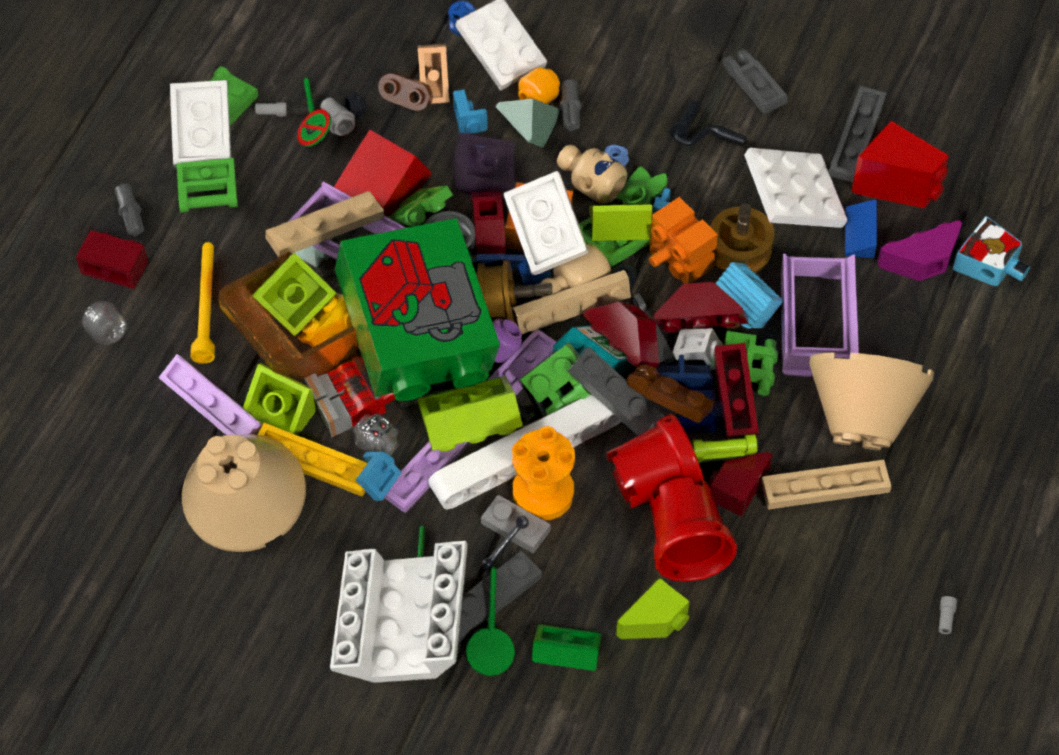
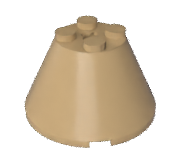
M834 352L818 353L810 356L809 365L830 433L834 436L833 443L851 445V442L863 443L862 448L869 450H881V447H890V444L895 441L930 386L934 376V372L928 369V374L922 372V365L884 356L851 353L850 359L835 358L836 353Z
M255 434L214 436L208 440L207 445L203 448L186 475L182 489L183 511L194 532L209 545L230 552L257 550L266 547V543L274 540L279 535L283 536L298 519L306 497L305 476L295 455L282 443L272 438Z

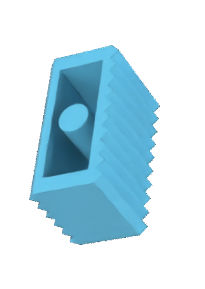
M732 262L729 264V267L726 268L719 281L716 282L717 286L743 307L748 316V324L741 325L748 329L763 328L783 303V299L744 263Z

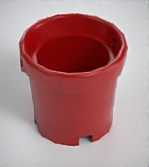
M672 413L659 419L655 427L606 452L608 462H613L616 467L612 473L626 503L629 502L630 509L650 502L652 494L655 499L660 494L658 487L673 479L692 477L695 484L703 486L702 480L704 481V477L695 451L682 425Z
M692 477L677 478L663 483L658 487L660 494L655 499L653 494L650 496V509L656 544L654 545L655 568L661 576L672 581L691 582L714 576L731 564L737 552L736 541L731 531L722 521L713 499L711 488L703 480V486L695 484Z

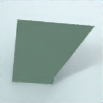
M535 99L499 102L495 106L527 142L540 147H544L561 112L559 108Z

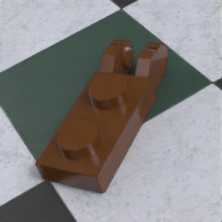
M641 364L636 368L635 372L633 371L627 377V385L632 390L635 389L636 392L644 395L645 398L696 423H700L713 409L715 401L705 397L701 392L692 391L678 384L672 378L660 376L657 369L652 366L649 367L646 364Z

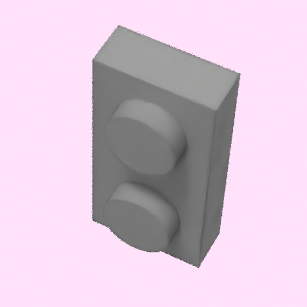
M497 495L482 515L481 524L506 537L515 527L517 517L525 516L529 520L528 527L520 529L511 541L534 554L550 532L551 524Z

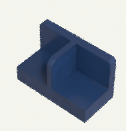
M679 355L678 365H658L656 368L660 376L672 378L678 384L692 391H698L703 393L705 397H711L713 374L710 371V365H684V355Z

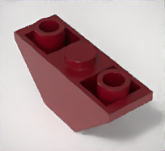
M500 190L471 192L476 253L506 254L504 215Z
M714 282L683 284L654 314V321L660 330L675 333L683 328L708 329L710 326L737 328L740 324H748V316L743 307Z
M616 302L584 312L583 316L592 323L590 327L597 333L605 335L609 339V345L614 349L625 353L628 356L627 361L631 365L638 367L641 364H646L649 367H658L659 355L656 322L638 306Z

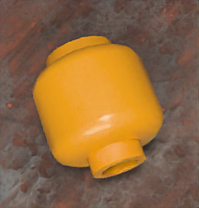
M542 67L533 69L519 81L518 95L520 100L535 99L546 104L550 103L559 94V79L550 69Z

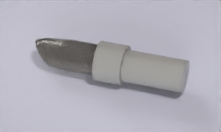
M277 102L276 104L256 103L255 113L286 117L287 115H307L309 108L305 105Z
M955 576L947 578L940 602L939 632L942 634H950L952 632L953 616L957 606V580Z

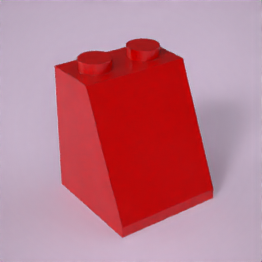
M891 121L858 156L851 192L857 195L925 208L931 200L936 201L944 190L942 181L949 171L946 168L949 155Z
M369 130L334 188L350 197L370 191L384 210V216L389 217L400 208L398 206L400 203L416 192L428 180L432 172L415 155Z

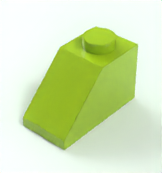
M659 578L617 621L616 636L620 639L668 637L674 629L679 631L689 619V601Z

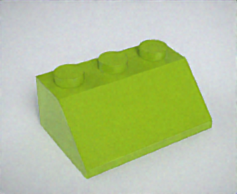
M506 375L485 380L472 387L456 388L418 399L433 451H449L456 448V445L460 443H479L484 441L486 436L497 433L499 435H508L515 432L516 428L523 427L515 393Z

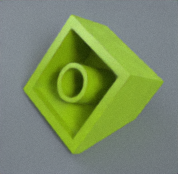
M294 252L252 296L296 336L331 300L336 292Z

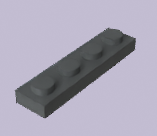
M859 86L829 169L830 177L853 183L858 156L871 142L887 93Z
M590 347L585 348L567 370L569 374L637 436L655 427L656 422L665 417L640 393L636 392L635 389L632 390L627 385L628 382Z
M522 550L497 569L495 614L542 578V571ZM490 575L462 596L458 643L489 619Z

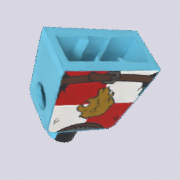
M985 216L958 251L953 270L987 284L998 286L1007 274L1022 281L1027 275L1030 266L1018 260L1022 248L1021 241Z

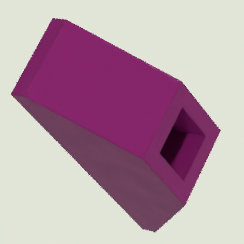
M960 220L942 223L934 229L916 232L900 241H890L881 247L877 264L881 269L917 281L944 273L947 270L957 244L962 223Z

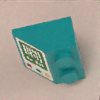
M591 325L572 327L553 345L554 353L569 342L579 355L585 348L590 347L621 376L633 366L627 361L628 356L625 353L610 346L608 343L609 339L605 335L594 331L590 327Z

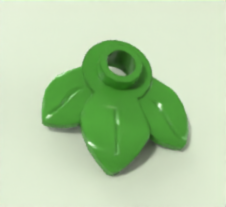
M639 167L625 183L622 191L617 194L615 199L622 201L623 205H650L651 200L661 195L666 188L668 182L667 175L664 173L652 178L643 167Z

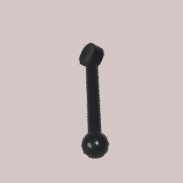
M525 516L517 517L515 527L493 553L482 560L481 565L485 570L493 567V561L519 530L528 527L529 520Z

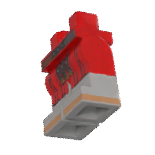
M361 356L352 359L353 362L344 363L335 370L317 377L316 373L304 377L306 386L313 389L316 410L320 414L331 438L367 421V419L376 414L379 416L386 413L385 404L395 400L393 393L374 396Z

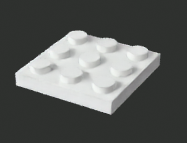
M749 148L744 156L770 223L842 228L848 221L821 154Z

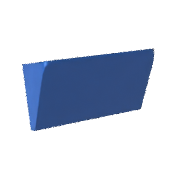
M870 200L846 207L845 215L848 221L845 224V256L855 254V257L874 258L877 246V200Z

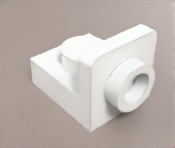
M712 328L680 330L672 353L676 360H678L679 355H684V360H704L707 365H710L711 370L716 369L714 348L723 344Z

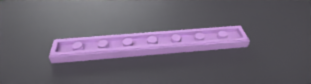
M539 329L533 331L521 344L520 349L510 356L489 379L506 375L516 396L525 387L520 380L522 376L553 354V345L556 341ZM428 442L401 470V475L384 498L406 513L430 488L428 484L429 478L438 470L452 464L471 443H460L452 450L441 452L439 450L433 451L430 442Z

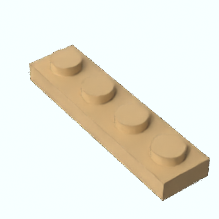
M367 191L266 230V240L277 256L282 258L383 218L384 210L372 193Z
M622 270L513 307L515 323L520 328L521 333L525 334L583 314L586 310L621 302L631 297L629 277L626 271Z
M884 460L762 476L761 481L767 509L889 493L891 490V483Z

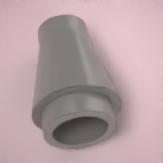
M326 98L321 103V109L327 111L331 116L330 131L332 133L345 136L354 129V115L337 103L334 98Z

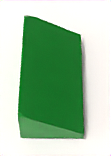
M539 624L533 642L532 661L594 671L597 667L602 634Z

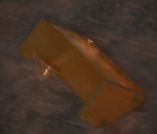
M290 252L224 286L219 292V304L222 311L273 372L304 380V377L314 373L318 377L335 370L344 363L352 362V359L357 357L356 329L351 326L302 354L272 320L275 317L252 296L291 256Z

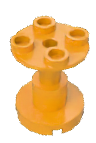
M544 426L539 430L526 433L512 447V465L517 472L513 481V501L515 505L538 518H542L544 521L562 516L570 508L574 497V481L570 473L575 464V450L570 441L561 433L556 432L553 427Z

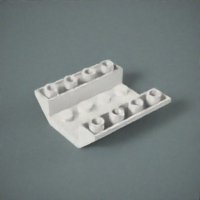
M466 541L435 543L434 556L385 561L376 549L346 551L330 669L337 673L377 683L434 679L456 662L468 543Z

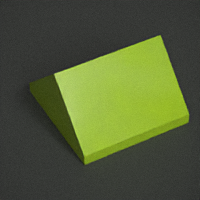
M652 205L590 206L592 241L650 240Z
M262 363L257 365L243 408L262 424L267 423L292 434L299 435L316 412L313 389Z

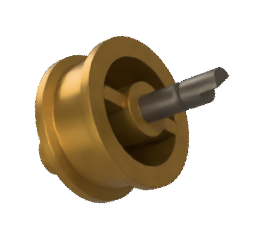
M741 204L739 207H731L720 212L713 219L710 227L718 234L717 247L712 251L715 254V266L725 272L732 262L744 263L753 272L757 273L768 264L772 255L774 227L766 215L751 208L749 204Z
M504 260L503 265L485 266L484 262L478 263L477 271H475L492 321L502 318L515 322L513 307H516V298L532 297L534 295L543 296L553 293L552 283L535 284L534 286H515L509 260Z

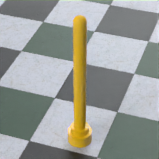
M206 242L202 246L198 337L191 345L190 354L191 359L200 364L210 363L215 358V345L209 339L214 246L210 242Z

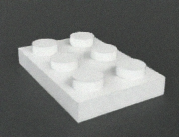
M495 0L456 21V28L500 91L516 83L533 69L546 66L547 60L504 0Z
M227 80L170 84L174 167L177 168V163L231 158Z
M558 171L503 193L531 273L534 276L589 253L562 177Z

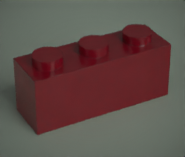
M746 343L715 346L714 361L726 440L745 438V435L755 434L757 440L759 430Z

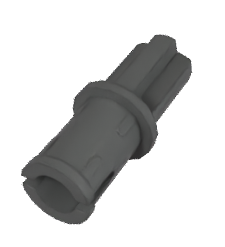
M570 79L561 83L562 101L560 102V110L563 112V127L567 128L569 132H573V130L580 127L579 111L582 108V103L578 99V83Z
M121 184L114 190L119 204L118 213L124 220L127 233L137 237L144 231L140 217L141 207L135 201L132 186L130 184Z

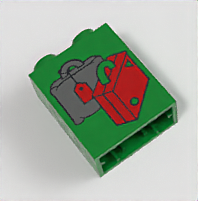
M457 218L340 241L335 272L375 397L393 393L398 401H410L428 393L431 384L452 380L454 387L468 388L478 385L488 378V372L492 369L500 343Z

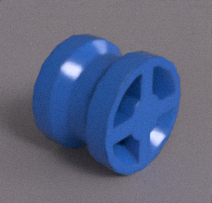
M460 1L450 6L448 11L450 19L449 28L453 34L462 36L455 26L456 21L475 11V7L472 4Z

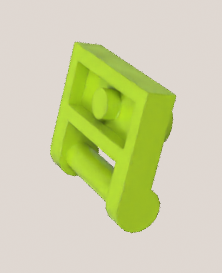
M755 434L745 435V438L722 441H703L699 439L692 440V447L699 463L726 461L755 455L757 453V440Z

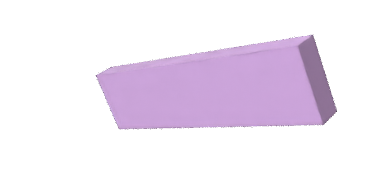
M176 354L159 376V379L224 434L258 435L263 425L259 420L186 359Z

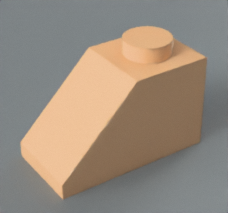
M446 45L418 46L420 81L430 86L433 92L432 103H448Z

